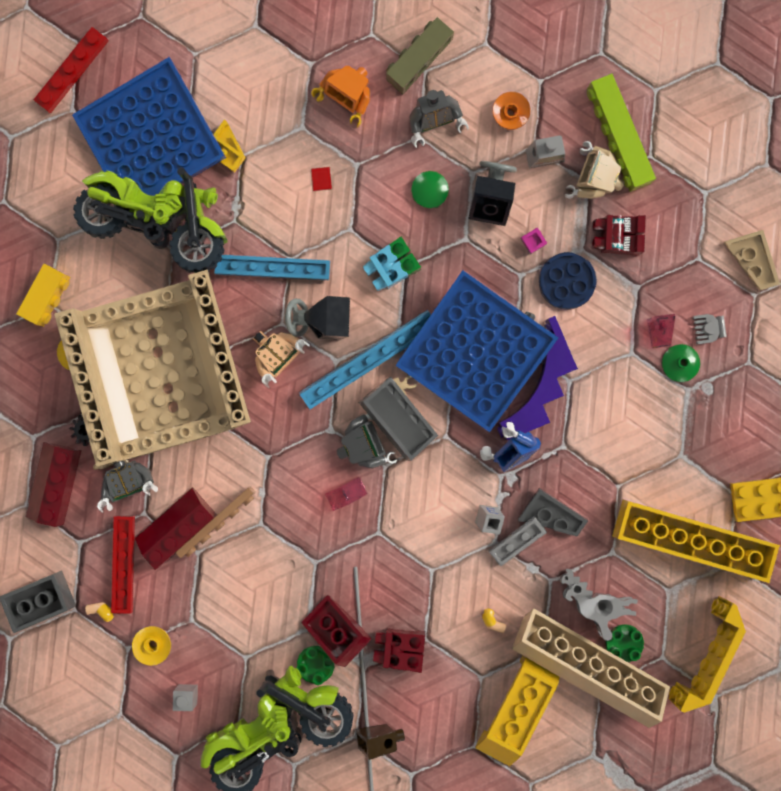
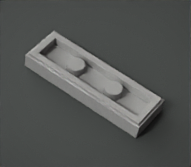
M534 516L489 549V553L502 566L546 534L547 531Z

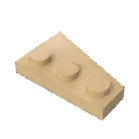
M764 230L724 242L725 246L759 291L780 285Z

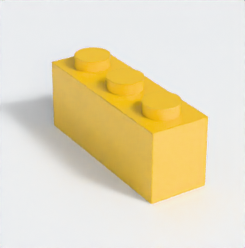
M43 264L16 314L36 325L44 327L50 321L53 309L59 305L60 296L68 288L71 277L49 265Z

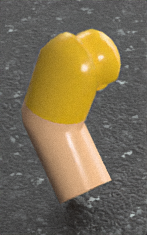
M106 603L86 605L87 615L97 613L105 622H110L114 618L111 608Z
M485 609L482 619L486 627L504 633L506 624L495 620L492 609Z

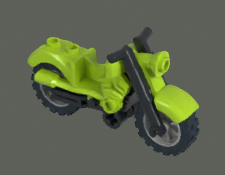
M182 167L177 170V173L184 180V185L176 180H171L155 196L143 193L135 181L130 178L124 177L122 179L111 171H100L82 180L88 187V190L84 189L81 192L80 197L78 196L75 200L76 205L73 206L75 211L74 218L77 220L76 223L92 237H99L100 239H105V237L111 238L114 237V234H119L122 231V227L144 233V236L157 249H164L169 244L171 247L170 253L174 261L181 269L188 273H197L204 270L210 272V269H215L217 263L222 260V254H224L223 245L228 242L221 227L215 221L205 217L203 213L202 203L207 208L215 205L218 199L216 188L197 189L193 178ZM89 210H93L95 213L89 216ZM98 217L97 224L91 222V220ZM183 220L187 221L185 225L181 226ZM207 237L209 238L211 244H204V241ZM184 245L190 247L187 251H183ZM194 252L193 260L188 259L186 256ZM202 254L204 258L197 260L199 255Z
M289 666L282 678L275 676L273 670H268L265 681L256 692L257 696L260 697L257 705L258 717L250 723H247L242 718L235 724L232 722L227 724L217 733L215 731L206 737L207 742L204 745L205 748L201 756V768H208L211 765L209 773L212 775L211 780L213 783L215 782V787L218 790L252 791L261 778L264 761L279 752L286 757L295 756L299 750L304 733L307 740H312L313 744L317 746L320 744L323 745L322 747H328V745L333 747L338 742L342 743L350 733L354 714L351 704L347 702V698L340 696V693H338L339 687L324 685L316 687L307 693L297 687L301 685L300 680L302 678L297 668ZM336 710L340 715L333 716V712ZM294 711L298 712V713H299L298 715L301 716V717H300V725H302V728H301V729H300L299 727H297V726H298V722H297V718H296V716H295V712H294ZM334 720H341V723L338 727L333 722ZM330 725L333 728V730L329 731L327 730V727Z

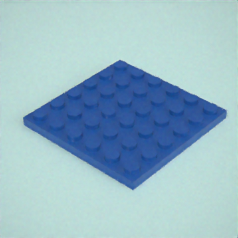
M170 57L72 114L103 172L108 170L122 179L124 177L132 179L143 193L149 196L159 194L164 185L171 180H176L183 184L184 180L177 173V170L181 167L193 178L226 158Z
M462 270L395 366L490 432L558 340V337Z

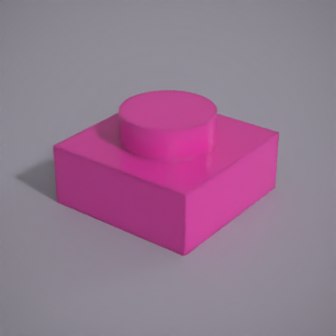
M538 227L520 238L530 255L547 245V241Z

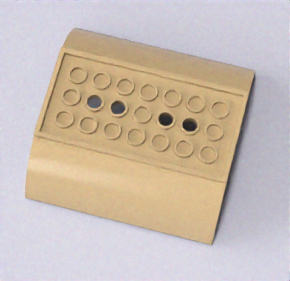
M208 270L188 275V281L84 311L72 308L54 314L97 467L220 434L251 422ZM152 329H156L158 332L155 339H150L148 336L149 331ZM157 347H161L163 350V354L159 358H156L153 354L154 349ZM168 383L173 386V391L170 394L164 392V386ZM171 402L178 404V410L174 413L169 410Z

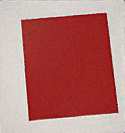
M330 167L312 168L313 191L332 189Z

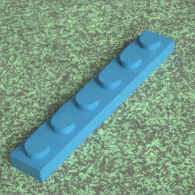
M222 255L221 262H218L215 268V274L329 281L330 260Z

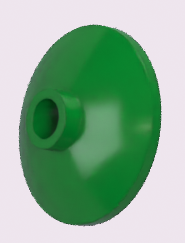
M684 344L674 345L664 353L662 369L671 380L686 382L697 375L700 369V358L692 347ZM682 359L686 361L685 366H682L680 363Z

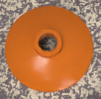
M506 92L496 99L492 112L499 126L508 130H515L526 124L530 117L531 108L528 100L522 94ZM513 111L514 115L510 116L507 112Z

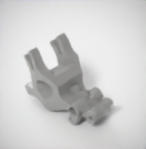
M566 569L567 573L560 576V582L567 584V588L563 591V597L568 601H572L571 596H573L579 613L587 619L594 621L598 634L604 640L608 641L612 638V633L607 626L610 620L623 615L636 616L635 611H631V609L624 606H629L631 603L637 604V599H632V597L616 598L604 593L592 595V591L586 590L588 583L580 582V577L574 576L571 569Z

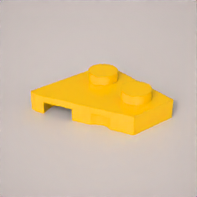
M223 120L214 133L217 142L226 156L220 163L235 173L246 157L228 122Z

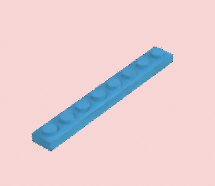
M426 310L300 391L299 394L308 408L312 409L407 348L431 316V313Z

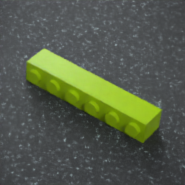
M613 74L592 81L587 88V96L594 104V113L601 121V130L608 138L609 149L611 153H614L616 163L621 167L625 187L632 192L651 184L656 180L655 174Z

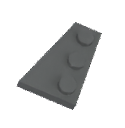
M538 488L518 517V521L527 522L535 516L543 527L577 537L588 522V519Z

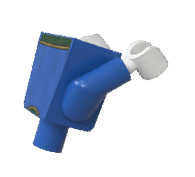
M512 422L506 423L507 428L502 427L504 437L511 439L497 453L492 454L491 447L484 446L480 450L482 460L493 459V462L498 463L503 472L527 461L541 446L540 440L530 432L515 431Z

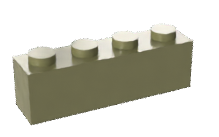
M438 17L433 22L429 21L424 28V32L421 35L415 36L411 42L412 45L400 53L396 63L392 62L386 69V80L403 95L452 42L454 31Z

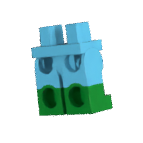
M402 236L375 255L369 257L370 261L363 266L368 276L376 271L379 273L380 277L372 282L377 291L386 287L390 289L405 278L421 271V266Z

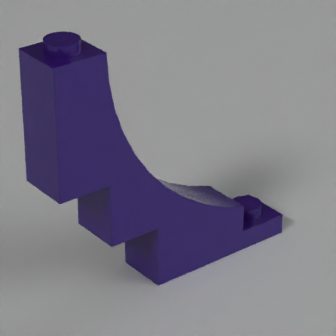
M556 316L545 320L546 324L544 327L557 336L558 340L543 359L539 381L529 399L514 414L498 422L499 427H497V431L501 438L504 437L502 427L507 428V422L514 424L515 431L519 430L523 433L550 423L543 404L564 396L557 378L578 369Z

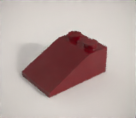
M329 595L301 622L335 665L346 667L372 640L364 629Z

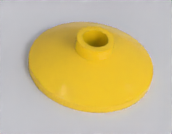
M148 626L141 629L135 635L132 642V651L135 658L142 664L149 666L158 665L168 657L171 651V640L163 629L156 626ZM151 641L156 642V647L151 646Z

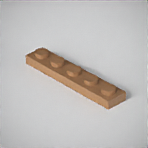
M252 487L247 488L176 552L181 559L185 555L187 557L192 555L197 550L195 546L200 542L203 545L211 538L209 534L214 529L218 531L225 525L224 520L230 517L232 519L240 512L238 508L243 503L245 506L254 499L252 495L256 491Z

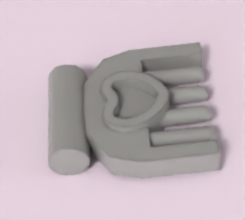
M709 314L692 316V319H705L694 321V324L704 323L694 327L695 329H701V331H696L695 334H705L697 336L696 339L707 338V340L696 341V345L711 343L717 340L718 336L719 338L727 337L724 316H717L716 318Z

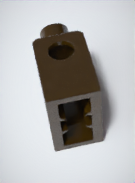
M387 724L356 729L358 749L368 760L396 752V742L405 740L403 729L393 730Z

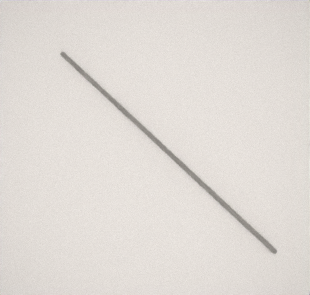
M354 567L357 621L362 627L358 569ZM362 649L360 651L364 718L365 727H369L364 651ZM368 760L370 791H374L372 761Z

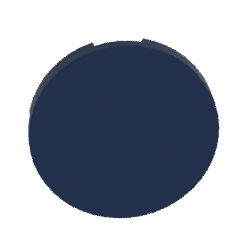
M572 252L559 253L551 257L544 264L539 275V288L544 299L552 306L564 310L575 309L584 305L593 295L597 284L596 272L592 264L582 256Z

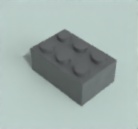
M62 570L0 596V602L13 633L52 618L76 606Z

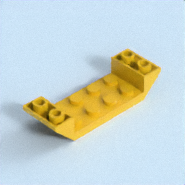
M718 596L713 601L711 613L724 621L717 628V635L708 647L709 652L706 658L700 663L698 674L692 679L691 688L676 682L675 686H672L669 691L668 699L683 713L712 703L746 633L737 605L721 596Z
M523 655L520 659L522 665L488 731L484 730L475 746L476 749L508 766H511L522 756L560 679L558 675Z

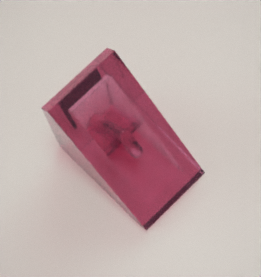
M675 314L654 316L647 319L651 347L671 346Z
M360 477L325 493L332 510L335 511L367 495V491Z

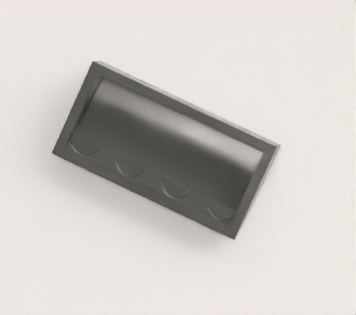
M391 377L358 402L406 461H412L438 436Z

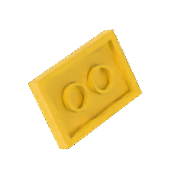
M781 477L730 483L736 522L781 517Z

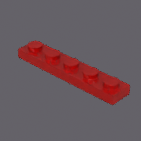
M91 27L33 100L51 114L109 40L95 28Z
M114 516L111 613L131 614L133 612L135 516Z

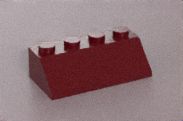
M43 442L26 512L27 518L36 523L52 527L64 525L82 450Z
M192 487L140 533L135 540L142 556L156 570L174 556L183 545L213 520L217 514Z

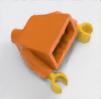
M348 65L342 69L330 70L319 83L320 87L312 89L311 95L314 97L317 93H320L316 100L321 102L324 99V91L326 95L352 113L356 111V115L350 118V124H352L353 119L357 118L359 119L358 128L362 123L360 117L364 115L370 102V89L367 87L369 80L366 78L368 73L363 67L355 70Z

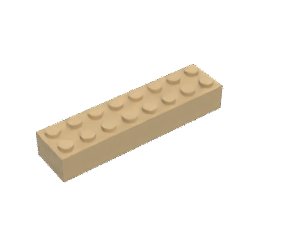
M534 608L524 616L512 650L648 728L662 722L670 686Z

